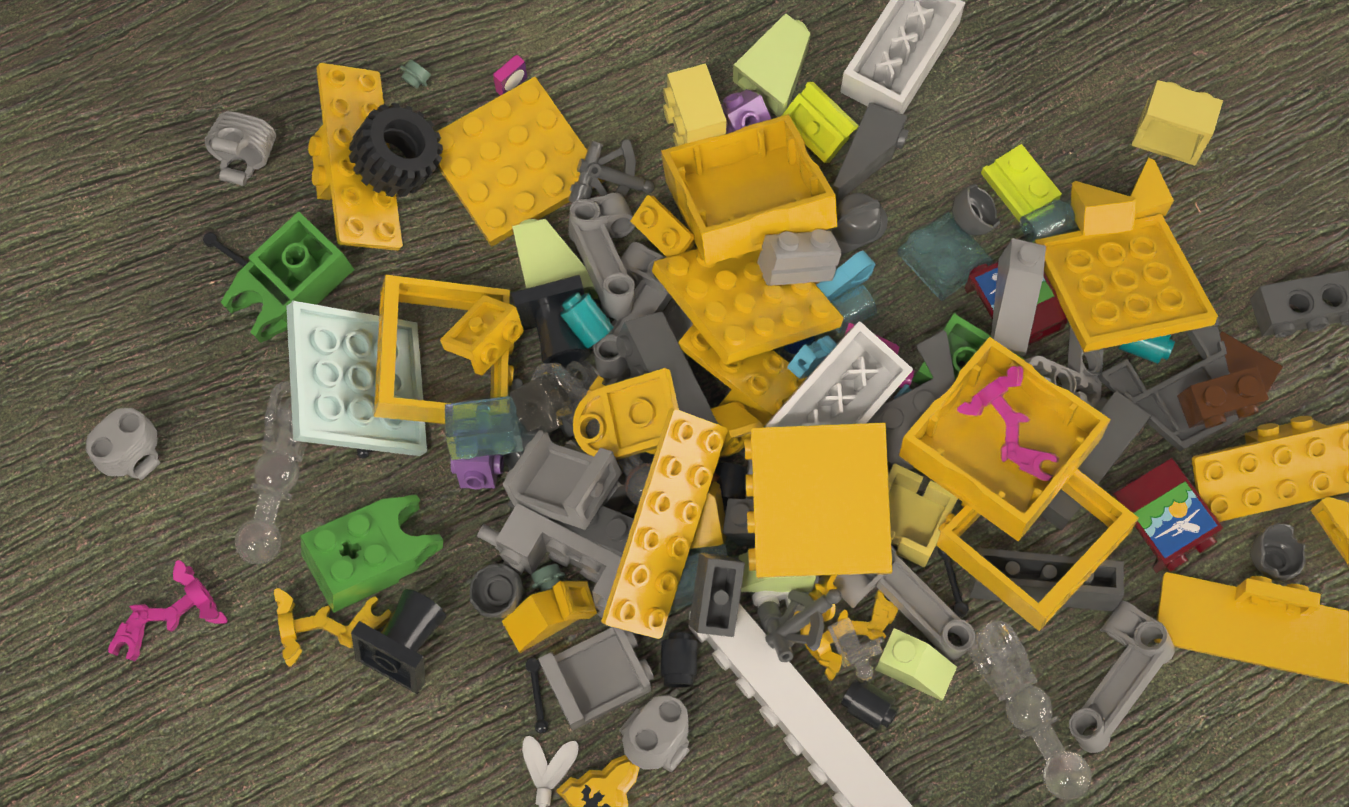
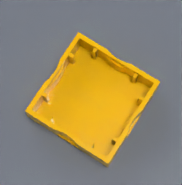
M789 114L745 126L725 135L708 137L661 150L665 181L689 231L694 234L695 244L706 265L762 249L765 235L781 234L785 231L793 233L813 232L816 229L827 230L837 227L835 193L819 166L808 155L805 142Z
M989 337L960 370L951 388L940 398L936 399L905 434L899 456L1019 542L1102 439L1111 419L1069 390L1048 381L1031 364ZM1012 366L1023 367L1022 384L1017 387H1008L1009 390L1003 397L1015 412L1023 413L1030 419L1029 422L1019 423V445L1023 448L1051 452L1059 457L1058 462L1044 460L1042 463V470L1053 475L1050 481L1040 480L1020 470V466L1010 459L1005 462L1001 460L1000 448L1005 443L1006 423L992 404L984 407L982 415L978 416L966 415L957 411L961 404L971 402L973 396L999 377L1008 376L1007 370Z

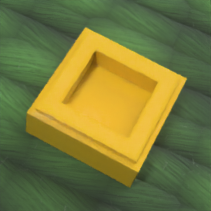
M559 581L552 586L563 620L590 619L597 614L587 581Z

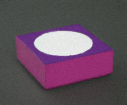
M518 55L512 57L493 74L496 92L499 95H503L519 86L527 79L525 61Z

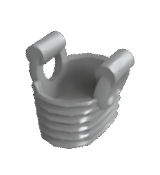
M233 111L219 114L216 122L208 131V135L205 136L204 141L208 152L221 161L219 179L245 186L248 179L253 175L254 170L266 165L276 139V132L265 120L252 115ZM233 160H243L247 163V169L243 172L228 168V165Z
M132 407L117 408L96 425L87 436L85 450L96 468L107 476H124L128 474L130 477L138 478L142 481L161 464L158 460V453L155 450L157 445L156 428L146 416ZM148 455L140 464H138L134 468L135 464L138 462L139 459H141L143 456Z
M671 695L654 697L646 705L639 709L637 708L619 729L623 735L624 754L632 764L642 769H659L663 767L669 772H673L689 752L687 708L680 699Z

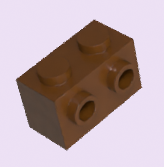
M1257 366L1190 385L1177 395L1189 429L1203 424L1206 429L1227 422L1226 418L1237 415L1239 419L1260 412L1258 406L1269 400Z

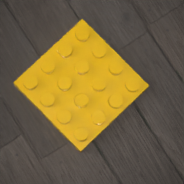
M536 77L529 79L437 131L441 137L438 143L443 145V152L440 154L442 159L437 167L491 247L514 234L512 226L519 225L522 221L528 219L539 220L569 203L571 184L578 182L580 172H577L580 159L585 160L587 153L585 146ZM599 179L601 184L605 182V180Z
M1162 214L1135 219L1134 229L1131 231L1083 237L1081 231L1036 239L1034 242L1046 246L1044 272L1056 291L1059 303L1083 352L1212 326L1216 323L1218 315Z
M698 249L660 259L653 263L652 273L726 365L840 328L844 317L814 282L768 286L758 265V258L763 249L708 265L705 264Z

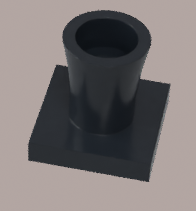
M580 275L512 292L514 306L517 308L523 330L537 327L542 367L544 369H566L583 362L589 356L588 349L560 315L564 310L562 303L576 292L581 296L584 295Z
M403 590L393 614L381 633L361 621L354 627L351 637L355 660L418 695L425 684L424 658L417 652L431 633L446 619L445 612L427 596L414 590Z

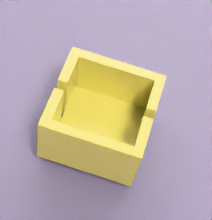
M706 63L667 74V88H663L666 104L663 105L667 123H673L676 132L673 133L675 146L708 137L725 135L726 118Z
M1157 80L1141 113L1131 146L1195 166L1213 136L1223 100L1214 98L1205 92H1195L1182 88L1173 82Z
M894 463L888 474L891 545L898 547L897 555L925 568L938 542L940 535L938 528L952 512L958 498L931 480L924 495H918L917 492L924 477Z

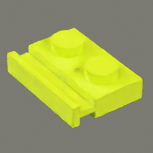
M807 82L806 88L796 96L782 116L789 114L805 145L824 163H830L848 141L851 133L857 130L859 125L814 82Z
M1022 144L996 159L991 165L983 167L981 175L1020 224L1025 222L1030 216L1038 214L1060 200L1062 195Z

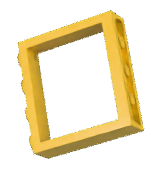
M385 275L380 290L374 417L501 429L505 419L511 417V406L513 404V398L508 397V386L512 385L514 367L513 365H508V356L513 352L514 343L491 366L490 407L394 397L398 302L469 310L483 295L510 304V290Z
M1078 469L1062 487V490L1109 528L1039 603L960 538L979 518L980 514L962 502L961 506L964 508L956 516L950 513L946 517L945 522L938 528L940 535L936 546L1038 631L1046 625L1131 533L1139 518Z

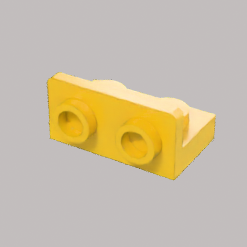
M647 195L630 222L666 257L697 249L694 246V234L654 196Z
M483 295L440 341L444 350L471 360L475 373L482 376L519 339L524 330L516 306Z

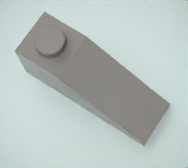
M1012 238L998 262L991 338L1014 354L1024 356L1027 351L1043 280L1046 246Z

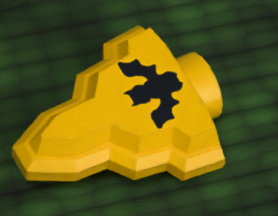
M623 755L613 759L602 771L589 770L579 779L570 777L556 792L570 807H628L626 794L636 783L640 767L632 764L627 756Z

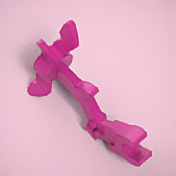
M1012 366L1007 370L1008 376L999 377L973 396L971 402L961 404L957 411L966 415L978 416L982 415L984 407L992 404L1006 423L1005 443L1000 448L1001 460L1005 462L1010 459L1020 466V470L1040 480L1050 481L1053 475L1042 470V463L1044 460L1058 462L1059 457L1051 452L1023 448L1019 445V423L1029 422L1030 419L1023 413L1015 412L1003 397L1008 392V387H1017L1022 384L1023 367Z
M177 560L173 570V580L185 586L186 595L166 609L149 608L146 604L129 606L133 613L125 624H120L113 640L110 642L108 653L118 656L121 647L127 644L129 650L126 654V659L135 662L140 654L147 622L167 621V630L172 632L177 628L180 616L194 605L200 609L199 618L205 619L207 622L226 624L228 619L223 612L217 611V605L208 590L198 578L193 576L195 574L193 568Z

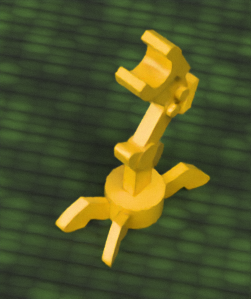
M279 588L274 590V597L278 606L277 614L280 637L285 648L282 650V654L288 667L293 666L302 653L300 645L295 641L297 640V633L323 629L338 637L340 644L353 648L351 632L359 621L378 630L389 621L392 615L389 609L381 616L372 614V609L379 603L378 598L374 596L366 602L348 626H344L328 617L330 613L329 606L322 607L315 616L294 620L292 612L296 605L293 602L294 599Z
M878 589L875 595L870 622L848 620V612L843 610L837 619V624L822 634L820 647L817 650L812 651L807 644L805 646L819 664L826 667L824 673L829 681H833L836 673L840 670L842 655L832 652L830 644L846 634L866 635L871 640H884L886 635L883 631L888 623L891 624L899 609L891 601L886 600L884 594ZM810 623L800 630V635H809Z

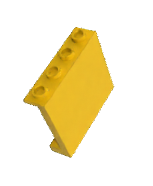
M886 423L751 428V438H744L745 460H752L753 474H746L747 497L754 496V511H747L748 534L755 533V548L748 549L749 571H756L757 579L765 577L892 574Z

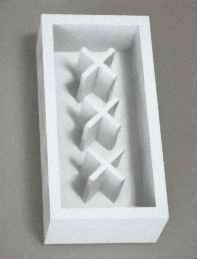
M890 0L844 71L840 92L866 106L869 103H873L903 114L960 24L965 2L961 0Z
M859 321L846 333L763 428L866 424L912 372L913 368Z

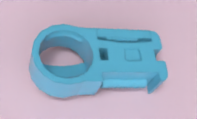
M860 251L836 269L832 281H822L816 286L832 303L847 290L867 281L872 275L876 264L865 251Z
M828 335L818 341H814L810 346L805 344L788 364L787 368L799 379L805 378L814 371L837 343Z

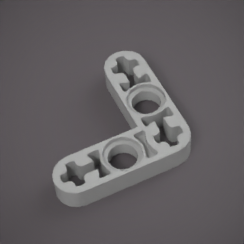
M1071 325L1068 368L1042 356L1024 359L1040 375H1043L1044 378L1055 385L1056 376H1058L1062 383V388L1069 390L1093 408L1101 399L1102 382L1097 376L1102 373L1104 348L1083 352ZM1083 354L1085 355L1088 361V370L1086 369L1083 363Z

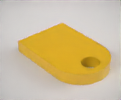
M666 368L595 389L588 393L578 404L573 418L574 436L581 449L593 457L599 448L607 449L613 452L616 460L657 449L669 409L679 410L670 370ZM597 419L600 424V431L596 437L590 439L586 434V426L590 420Z

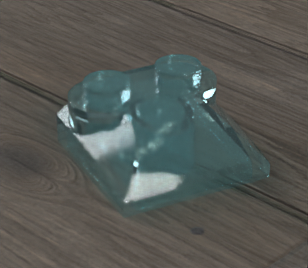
M949 212L926 228L911 233L907 242L901 245L897 251V254L941 302L967 282L969 273L974 268L982 264H988L989 266L993 262V259L969 234L963 232L958 227L954 217Z

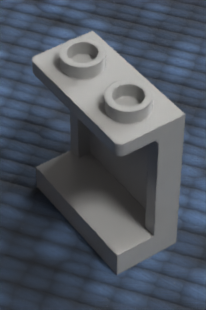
M539 430L532 441L526 445L524 453L514 468L507 473L503 486L514 506L519 503L540 515L586 530L622 472L612 451L599 448L593 457L556 445L551 442L546 431Z
M611 627L555 656L550 652L538 658L540 666L572 731L651 692L649 681L654 679V676L645 658L640 661L638 660L633 650L638 644L632 632Z

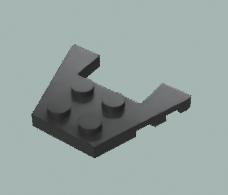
M1218 317L1215 325L1186 331L1203 361L1149 390H1146L1128 359L1097 376L1113 393L1117 390L1150 414L1151 417L1147 423L1179 452L1239 420L1237 415L1226 418L1227 422L1206 429L1203 424L1189 429L1177 397L1190 385L1229 374L1225 358L1227 351L1224 341H1221L1218 330L1220 325Z
M945 330L916 345L933 379L881 406L867 422L886 423L887 460L892 465L895 463L908 470L915 468L899 456L903 437L930 405L945 394L955 382L948 336Z

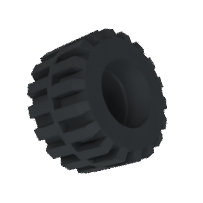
M392 103L389 107L384 104L379 106L377 110L373 109L356 131L349 145V150L352 151L349 155L350 162L356 164L353 168L355 174H361L363 177L361 181L366 186L371 184L374 187L373 191L377 193L385 191L386 196L394 197L396 193L399 197H405L409 192L413 194L418 191L435 171L442 159L440 154L443 152V145L438 143L441 137L439 132L433 131L435 125L431 120L427 122L423 118L425 116L420 111L418 113L413 112L410 106L405 105L404 108H400L399 103ZM386 143L398 147L406 158L394 154L387 147Z

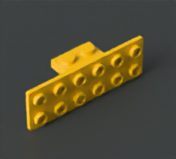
M319 63L316 69L323 125L310 138L308 145L309 155L313 157L312 183L316 186L317 199L331 200L332 198L336 238L339 245L398 251L403 244L396 194L394 197L386 196L385 191L380 193L373 191L374 187L371 184L366 186L361 181L363 179L361 174L356 175L353 170L356 164L351 163L349 155L352 152L349 150L352 137L373 109L377 110L379 106L384 105L380 73L373 70Z
M694 324L678 342L684 353L731 389L719 406L736 402L761 421L763 427L807 378L799 379L787 368L789 362L774 350L726 365Z
M669 409L601 622L603 624L657 639L662 637L728 430L726 427L677 409Z
M1298 416L1290 419L1291 423L1288 424L1268 423L1259 425L1257 431L1245 433L1246 444L1192 457L1196 491L1219 522L1349 492V421L1327 426L1314 420L1311 416Z
M1169 572L1163 575L1156 620L1166 627L1175 647L1349 685V611L1320 605V593L1310 592L1307 586L1300 584H1287L1286 586L1273 584L1270 578L1263 576H1251L1235 587ZM1154 639L1155 643L1162 641V639Z

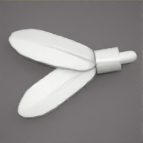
M526 736L523 741L522 753L530 776L537 787L535 804L539 807H548L551 803L552 790L564 778L577 758L578 743L570 741L562 745L549 765H547L540 744L533 737Z

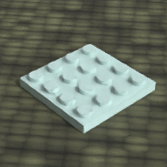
M292 301L288 304L286 309L293 441L414 456L425 454L427 452L425 422L374 417L379 316ZM400 319L397 321L394 397L423 400L417 322Z

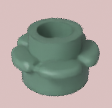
M409 59L405 66H400V69L404 72L401 78L416 89L420 84L424 87L427 86L426 82L431 74L419 64Z
M558 564L543 567L531 574L534 581L532 588H539L541 592L553 589L552 586L565 577V573L560 571Z

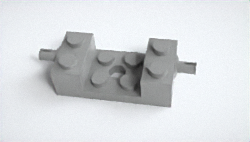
M519 503L514 507L500 532L486 524L482 525L477 537L494 545L499 550L502 560H504L503 564L510 566L520 575H522L523 571L529 574L535 572L546 552L550 553L548 555L549 558L562 566L567 567L570 563L580 568L581 575L597 583L592 593L595 608L599 610L598 616L602 618L620 564V556Z

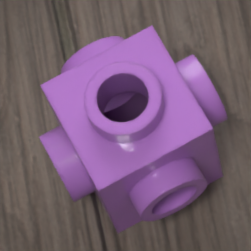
M748 89L741 93L737 92L728 95L721 104L726 118V134L745 126L771 119L762 96Z
M458 434L456 449L451 455L452 474H457L460 488L475 490L495 488L497 475L502 474L504 470L503 453H498L494 434Z

